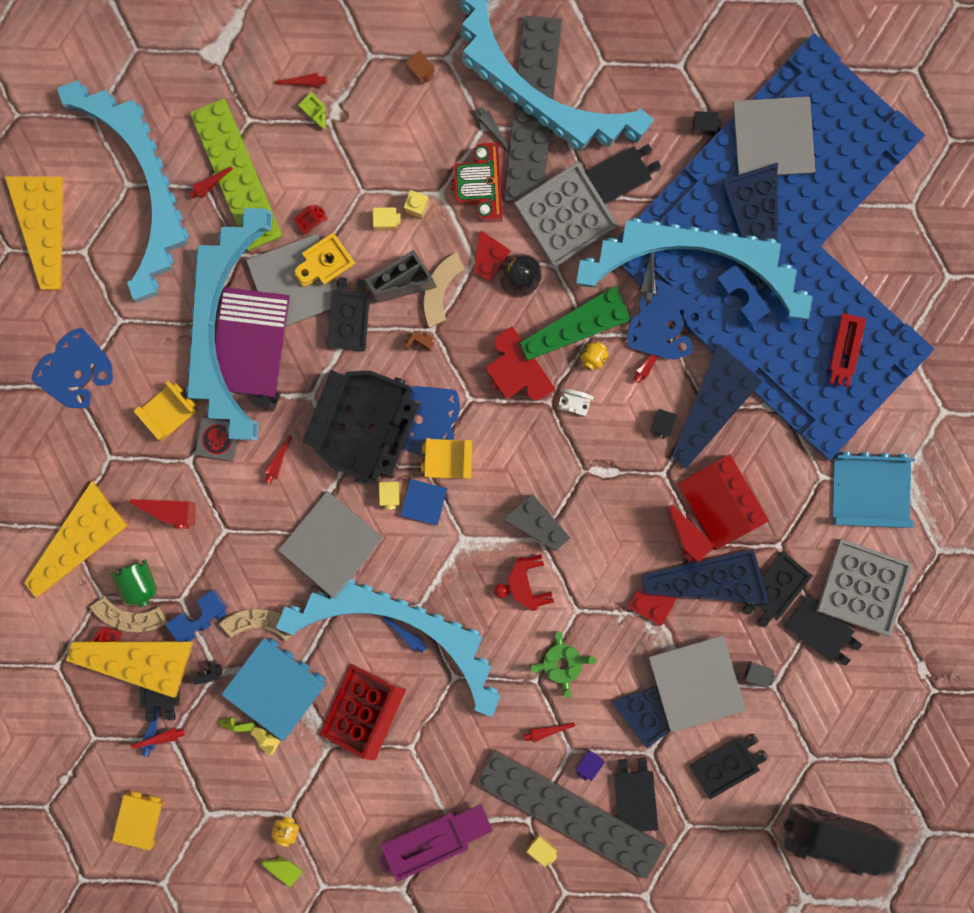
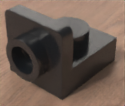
M276 392V397H268L262 394L259 397L253 395L251 403L274 412L281 394Z
M217 660L211 661L212 673L209 670L198 672V676L193 677L194 685L221 679V664H218Z

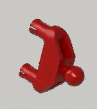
M539 554L525 559L522 556L518 557L508 578L509 585L497 584L494 587L495 596L501 599L512 592L513 598L531 611H536L540 606L554 603L553 598L545 600V598L553 596L551 591L534 596L526 573L528 569L544 566L543 561L535 562L542 559V555Z

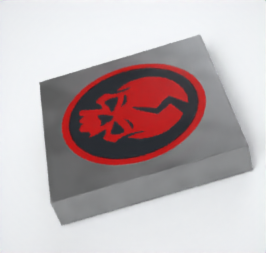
M202 417L195 455L234 461L238 440L229 439L227 426L230 422Z

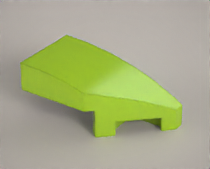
M310 92L298 106L324 130L326 128V107Z
M236 717L219 720L220 726L231 731L245 732L253 731L254 727L257 728L256 721L237 724Z
M283 856L278 857V859L268 861L263 859L261 861V864L290 888L303 873L300 867L290 860L284 859Z

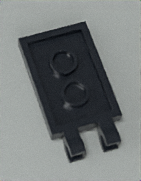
M649 144L641 147L639 150H636L633 146L585 172L605 205L652 180L650 175L660 170L661 165L658 160L645 167L641 159L652 153V148Z
M339 277L337 290H332L327 348L365 351L370 294L365 293L366 281L358 279L356 292H347V278Z
M782 551L762 575L770 604H746L742 611L750 615L756 606L764 610L765 613L756 622L761 627H766L772 618L778 621L813 575Z
M807 595L784 626L831 662L835 658L841 664L847 666L850 659L840 652L841 648L847 643L858 651L863 644L851 636L855 631L841 620L816 612L818 602Z
M140 686V708H146V721H156L155 707H165V720H176L175 706H180V687L177 696L173 698Z
M754 733L743 741L738 736L690 764L692 771L710 800L759 772L760 769L757 765L769 759L764 750L754 757L748 751L749 747L759 742Z
M646 757L638 758L639 772L629 773L627 759L619 760L620 773L614 774L618 819L642 832L658 830L653 771H647Z

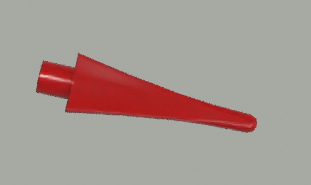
M318 72L295 78L276 80L275 83L320 89V84H327V77L319 76Z
M230 166L210 178L191 185L194 190L189 192L192 199L199 196L203 198L233 168Z
M651 355L634 372L636 375L633 380L639 384L642 379L645 380L648 377L658 356Z
M291 435L287 436L279 452L264 471L266 474L264 482L271 484L274 478L278 479L284 455L292 438Z
M575 723L531 728L529 733L523 734L524 741L532 740V742L536 743L555 733L575 727Z
M171 728L152 738L132 744L131 748L135 749L152 744L179 741L178 737L184 736L183 728L178 730Z

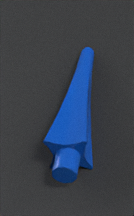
M383 617V620L402 637L413 651L417 649L423 653L427 649L422 644L424 640L401 628L389 618Z
M156 707L157 719L150 722L142 741L156 736L161 707ZM155 744L143 746L141 755L149 757L150 750H155Z

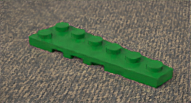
M614 286L520 342L519 345L527 362L631 321L617 286Z

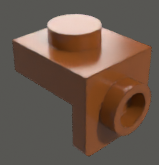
M414 331L413 334L409 333L405 339V348L409 351L413 344L417 342L432 351L435 346V342L432 341L434 338L426 333L422 335Z

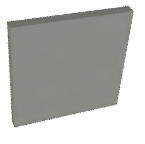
M810 97L733 102L738 175L778 163L777 176L814 174L816 172Z
M579 162L571 165L513 203L554 268L618 227V224Z
M318 234L246 260L259 292L290 295L286 327L330 311L332 290H337L335 279L324 286L318 278L311 285L303 287L295 277V269L306 261L302 253L320 241ZM326 255L324 260L325 263L328 262ZM303 273L302 276H305V277H306V276H308V274H307V273Z
M327 491L281 546L279 551L330 596L336 598L384 538Z
M839 538L816 612L891 637L913 564Z
M724 635L649 656L671 733L746 711Z

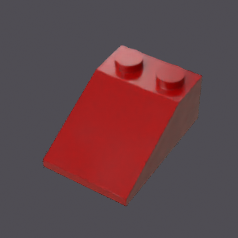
M130 499V503L167 524H174L173 528L189 529V525H195L196 502Z
M669 505L666 511L679 548L683 551L681 555L688 562H700L715 545L674 505Z

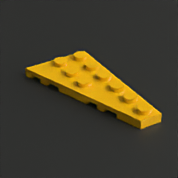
M5 176L40 289L61 290L64 178L52 176Z
M91 481L24 582L35 598L40 597L128 527L127 523L94 481Z
M194 641L72 642L66 661L175 698Z

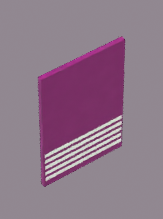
M223 287L215 349L221 374L230 392L276 397L290 295Z

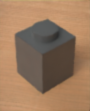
M749 661L743 679L768 689L769 685H772L774 682L775 674H773L774 670Z

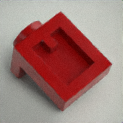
M310 205L293 220L305 235L328 219L323 208L318 205Z

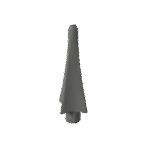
M481 106L476 110L480 116L478 120L509 152L510 147L502 136L490 110L486 112Z
M654 252L649 254L647 270L640 292L644 293L645 302H651L652 295L657 296Z

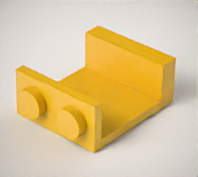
M168 381L166 383L167 387L144 407L139 406L134 410L135 414L160 441L166 439L197 412L194 408L195 403L190 398H185L182 395L183 389L176 382L173 384Z
M426 438V443L422 442V454H425V462L421 463V473H425V477L471 479L472 440Z
M131 790L123 796L112 841L151 850L156 842L154 835L161 807L165 805L166 801L160 800L161 797L156 795L142 796V793L139 791Z

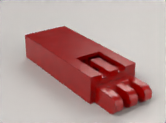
M845 313L840 315L828 371H831L829 384H834L835 377H838L837 385L841 386L843 379H845L844 387L849 388L851 376L855 374L866 318ZM842 354L850 356L847 368L844 367L846 360L841 359Z

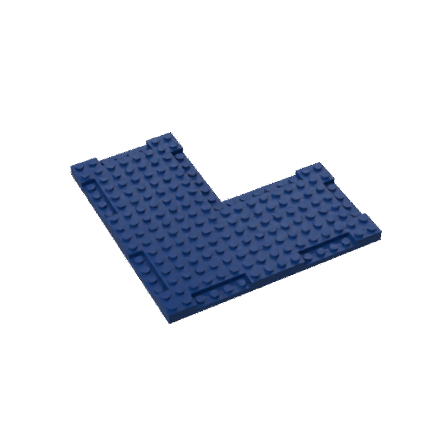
M813 33L751 99L810 97L816 172L814 174L777 176L778 243H781L778 267L790 265L793 266L792 269L797 270L793 293H796V291H806L808 295L813 296L809 319L801 321L787 318L788 312L772 289L767 287L758 290L759 292L757 293L761 298L767 300L770 305V312L748 327L738 313L746 304L745 296L738 291L725 296L715 280L737 265L744 269L747 274V280L756 285L753 273L739 263L718 254L690 249L654 252L655 280L658 279L699 302L706 316L705 323L697 328H690L687 325L684 310H680L679 313L682 315L684 322L683 327L713 355L717 345L720 344L759 377L762 382L755 389L754 393L823 458L829 461L935 349L907 323L904 324L821 247L831 234L923 139L925 134L899 110L895 111L840 61L841 57ZM734 117L637 219H641L642 223L649 224L650 221L660 222L662 226L676 224L680 225L682 229L696 227L701 232L715 230L721 235L735 233L740 237L722 183L725 179L738 176ZM624 232L617 238L619 243L623 242ZM649 254L634 258L619 266L641 287L647 270ZM697 313L691 314L692 321H697L699 319V315ZM842 313L866 318L855 374L851 376L849 388L844 387L845 379H843L842 385L838 386V377H835L834 384H829L831 371H828L839 317ZM842 354L841 359L846 360L844 367L847 368L850 356Z

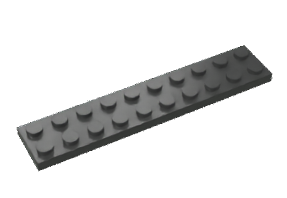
M525 15L518 74L533 88L554 99L562 19ZM515 103L505 193V202L511 203L516 202L545 183L550 128L540 124L537 118L527 114L517 103Z
M496 749L476 783L478 786L646 880L665 848V844L625 823L618 819V817Z

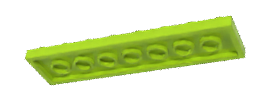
M221 99L190 112L215 174L230 166L233 168L231 172L219 181V184L237 227H243L241 217L244 214V208L268 209L273 212L226 99ZM274 213L272 215V230L266 231L247 248L248 252L283 238Z

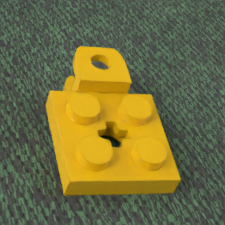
M333 232L302 253L306 261L295 269V277L303 287L311 285L318 278L325 286L353 267L355 262ZM325 255L333 256V263H325ZM303 273H307L308 276L305 277V276H302V274H303Z

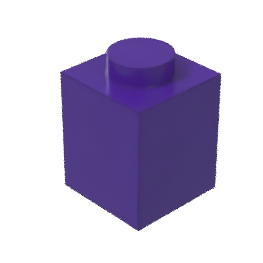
M588 748L575 766V769L578 771L576 774L584 781L587 778L592 781L605 761Z

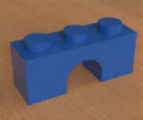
M735 265L719 276L715 282L725 296L735 291L741 292L745 296L746 304L738 313L748 327H750L770 312V305L765 298L759 296L756 285L747 280V274L744 269Z
M216 589L211 590L197 601L202 609V615L197 621H193L185 613H181L166 624V627L178 642L192 641L196 637L194 635L199 630L201 632L205 631L211 626L210 622L215 618L219 620L227 614L225 610L229 607Z

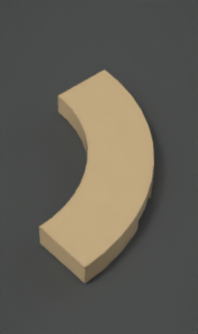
M457 252L445 259L433 272L431 277L437 288L425 291L424 311L429 328L447 321L443 309L445 291L450 282L458 274L465 271Z
M107 596L89 606L92 612L104 623L125 632H148L169 623L160 607L144 613H132L114 605Z
M249 609L237 612L219 623L220 627L230 638L244 630L253 628L272 631L285 641L292 636L276 628L282 614L266 609Z

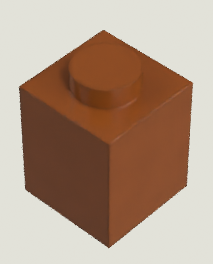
M420 50L405 62L406 69L421 85L424 82L428 83L434 78L435 67Z

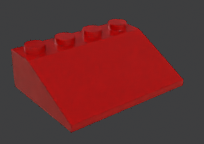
M731 454L677 483L708 538L715 545V550L769 522Z
M350 664L319 735L363 759L375 761L407 689Z

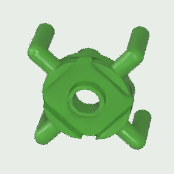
M556 631L554 634L556 645L548 650L543 663L532 664L530 669L532 673L545 670L551 680L562 683L564 696L570 698L572 693L569 682L579 676L583 664L590 663L593 665L596 663V658L592 655L581 657L575 648L563 644V634L560 631ZM561 658H565L568 661V666L565 669H560L557 666V662Z

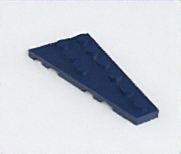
M778 163L722 181L741 238L755 236L757 240L765 241V239L777 240ZM753 273L758 290L769 287Z
M720 344L717 345L672 454V457L686 469L762 382L759 377Z
M754 549L641 575L645 594L650 596L759 605L770 604Z
M657 686L611 701L646 748H649L670 731Z

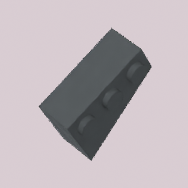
M414 250L365 280L379 303L437 288L433 278Z
M533 494L503 519L555 551L570 539L568 534Z

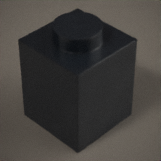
M695 111L692 135L715 136L717 130L721 128V119H718V112Z
M658 409L650 432L654 433L653 436L663 440L665 437H670L677 414Z

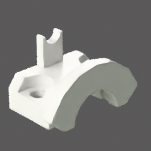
M561 388L560 392L562 394L558 410L569 411L586 417L590 400H593L594 397L576 390Z

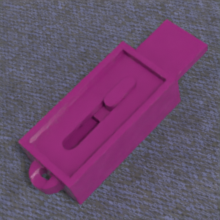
M482 804L455 815L453 810H450L382 841L381 848L383 854L379 861L380 867L385 872H392L396 882L468 850L469 842L493 832Z

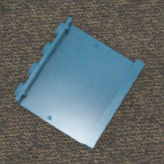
M840 452V455L834 456L832 525L914 528V520H910L911 462L915 461V458H909V454H897V457H890L888 453H878V457L871 456V453H859V456H851V452Z
M266 637L222 693V696L284 742L328 683L325 682L326 678L318 672L314 674L310 671V666L302 660L300 662L297 661L291 651L281 649L279 647L280 643L274 638L270 637L268 639Z

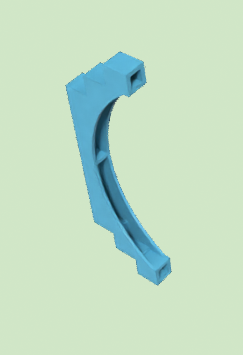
M460 0L459 7L462 12L470 15L463 22L460 30L462 37L466 41L471 42L463 51L461 58L463 64L477 72L480 78L490 82L497 91L507 95L510 101L520 105L527 114L537 118L540 124L550 128L557 137L567 141L570 147L582 152L592 138L595 137L600 144L606 145L609 148L622 132L629 140L638 143L649 130L655 119L640 108L636 112L623 114L592 113L561 104L533 88L514 70L501 52L490 26L487 12L488 0Z
M79 80L60 86L57 90L63 106L68 111L74 109L102 121L117 132L131 147L145 173L152 205L150 238L141 265L133 279L128 281L127 284L133 300L137 303L159 295L157 289H160L157 279L153 277L174 270L172 265L175 263L171 252H168L188 245L187 238H190L187 228L181 224L183 217L180 210H176L174 205L177 200L174 193L169 191L168 185H170L167 174L164 175L161 168L164 165L160 156L157 157L155 151L158 148L154 139H150V126L148 122H144L142 117L145 115L141 104L138 105L134 99L117 105L114 95H110L107 90L90 95L86 85H82Z
M244 208V214L241 217L243 227H221V232L218 236L220 246L198 245V251H196L195 255L197 261V269L194 272L196 285L193 290L194 307L191 313L193 326L190 329L192 343L189 347L191 358L188 366L189 383L187 384L186 392L188 398L209 400L207 405L208 418L230 420V424L227 426V433L229 439L257 441L259 422L253 421L241 409L223 379L215 349V317L221 291L235 263L256 239L266 231L272 230L273 212L268 209Z
M631 218L630 221L626 220L622 243H619V240L614 238H608L607 241L603 240L599 263L596 262V259L585 258V261L580 260L576 282L577 286L596 288L597 283L608 273L634 258L663 250L690 249L718 254L749 269L772 289L788 312L787 318L807 321L813 297L808 295L806 291H796V293H793L797 270L792 269L793 266L790 265L777 267L781 243H777V240L765 239V241L757 240L755 236L741 238L735 233L721 235L715 230L701 232L696 227L682 229L680 225L676 224L662 226L660 222L650 221L648 224L642 223L641 219Z
M350 579L336 598L331 596L328 599V594L318 591L317 594L312 592L303 613H300L301 608L293 605L290 608H284L276 628L296 636L297 631L320 620L356 613L391 617L422 630L437 641L461 669L476 704L474 710L490 717L493 716L501 695L497 694V689L487 686V689L483 688L492 666L488 665V660L478 657L477 660L474 659L482 639L479 636V631L469 628L468 631L461 628L462 624L455 621L447 623L443 621V616L435 613L433 616L425 614L426 609L416 606L415 609L408 607L409 603L399 598L397 602L391 600V595L382 591L379 594L372 592L373 588L362 584L361 587L354 584L355 580Z

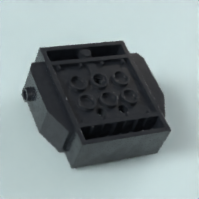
M330 370L302 442L315 447V451L331 468L356 477V482L364 485L366 482L371 484L379 483L383 474L395 478L422 406L419 402L413 401L414 391L401 378L395 377L393 380L370 370L346 372L345 375ZM352 406V412L347 413L346 407ZM406 406L411 407L409 412H405ZM402 418L409 420L404 435L399 434ZM345 424V429L339 430V425ZM371 425L376 427L374 432L369 431ZM395 443H398L400 445L396 455H390L389 452ZM385 460L390 462L388 467L383 466Z
M802 804L801 808H791L789 819L785 820L783 827L786 834L784 848L794 852V856L806 859L808 856L818 860L824 859L851 869V873L862 876L863 873L872 876L880 875L886 877L887 874L894 876V873L898 871L905 845L876 825Z

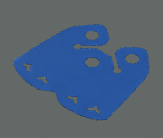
M657 279L655 280L658 290L656 291L657 296L652 295L651 303L646 306L647 302L644 301V293L641 297V312L632 319L629 326L628 345L630 348L666 359L675 360L688 356L693 352L692 342L689 337L682 336L672 341L671 344L667 343L668 339H672L680 334L684 325L682 315L679 312L684 310V316L690 328H697L704 324L706 316L698 301ZM692 313H697L699 315V319L697 321L691 320ZM638 321H640L641 327L636 328ZM669 321L675 322L676 326L674 329L667 327ZM633 335H635L636 338H638L637 340H635V342H633ZM685 343L686 350L680 351L678 345Z
M78 328L63 336L57 343L56 351L45 355L39 361L33 371L32 381L66 407L84 409L90 406V391L87 389L69 391V387H81L91 378V364L95 365L93 382L98 386L111 384L113 380L112 364L83 328ZM80 333L79 339L73 338V336H77ZM51 359V365H45ZM41 370L43 376L37 377L40 374L39 372ZM78 370L83 373L80 379H77L74 375ZM102 371L107 373V377L104 380L99 378V373ZM80 394L85 397L82 403L76 400V397Z
M410 386L415 393L413 401H419L422 406L419 415L423 417V422L415 424L413 429L414 435L410 437L406 451L425 456V454H422V442L426 443V438L445 440L443 437L448 434L447 440H454V432L451 426L458 419L460 411V401L456 390ZM452 395L454 403H452V401L449 400L452 397ZM453 410L452 417L450 418L448 412H451ZM402 421L400 428L402 429L401 435H404L406 426Z

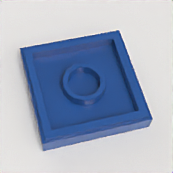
M410 479L401 516L438 525L447 488Z

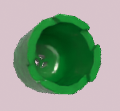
M147 559L141 560V565L135 562L118 569V574L115 572L110 573L120 598L126 605H138L141 608L150 604L149 600L156 594L157 586Z

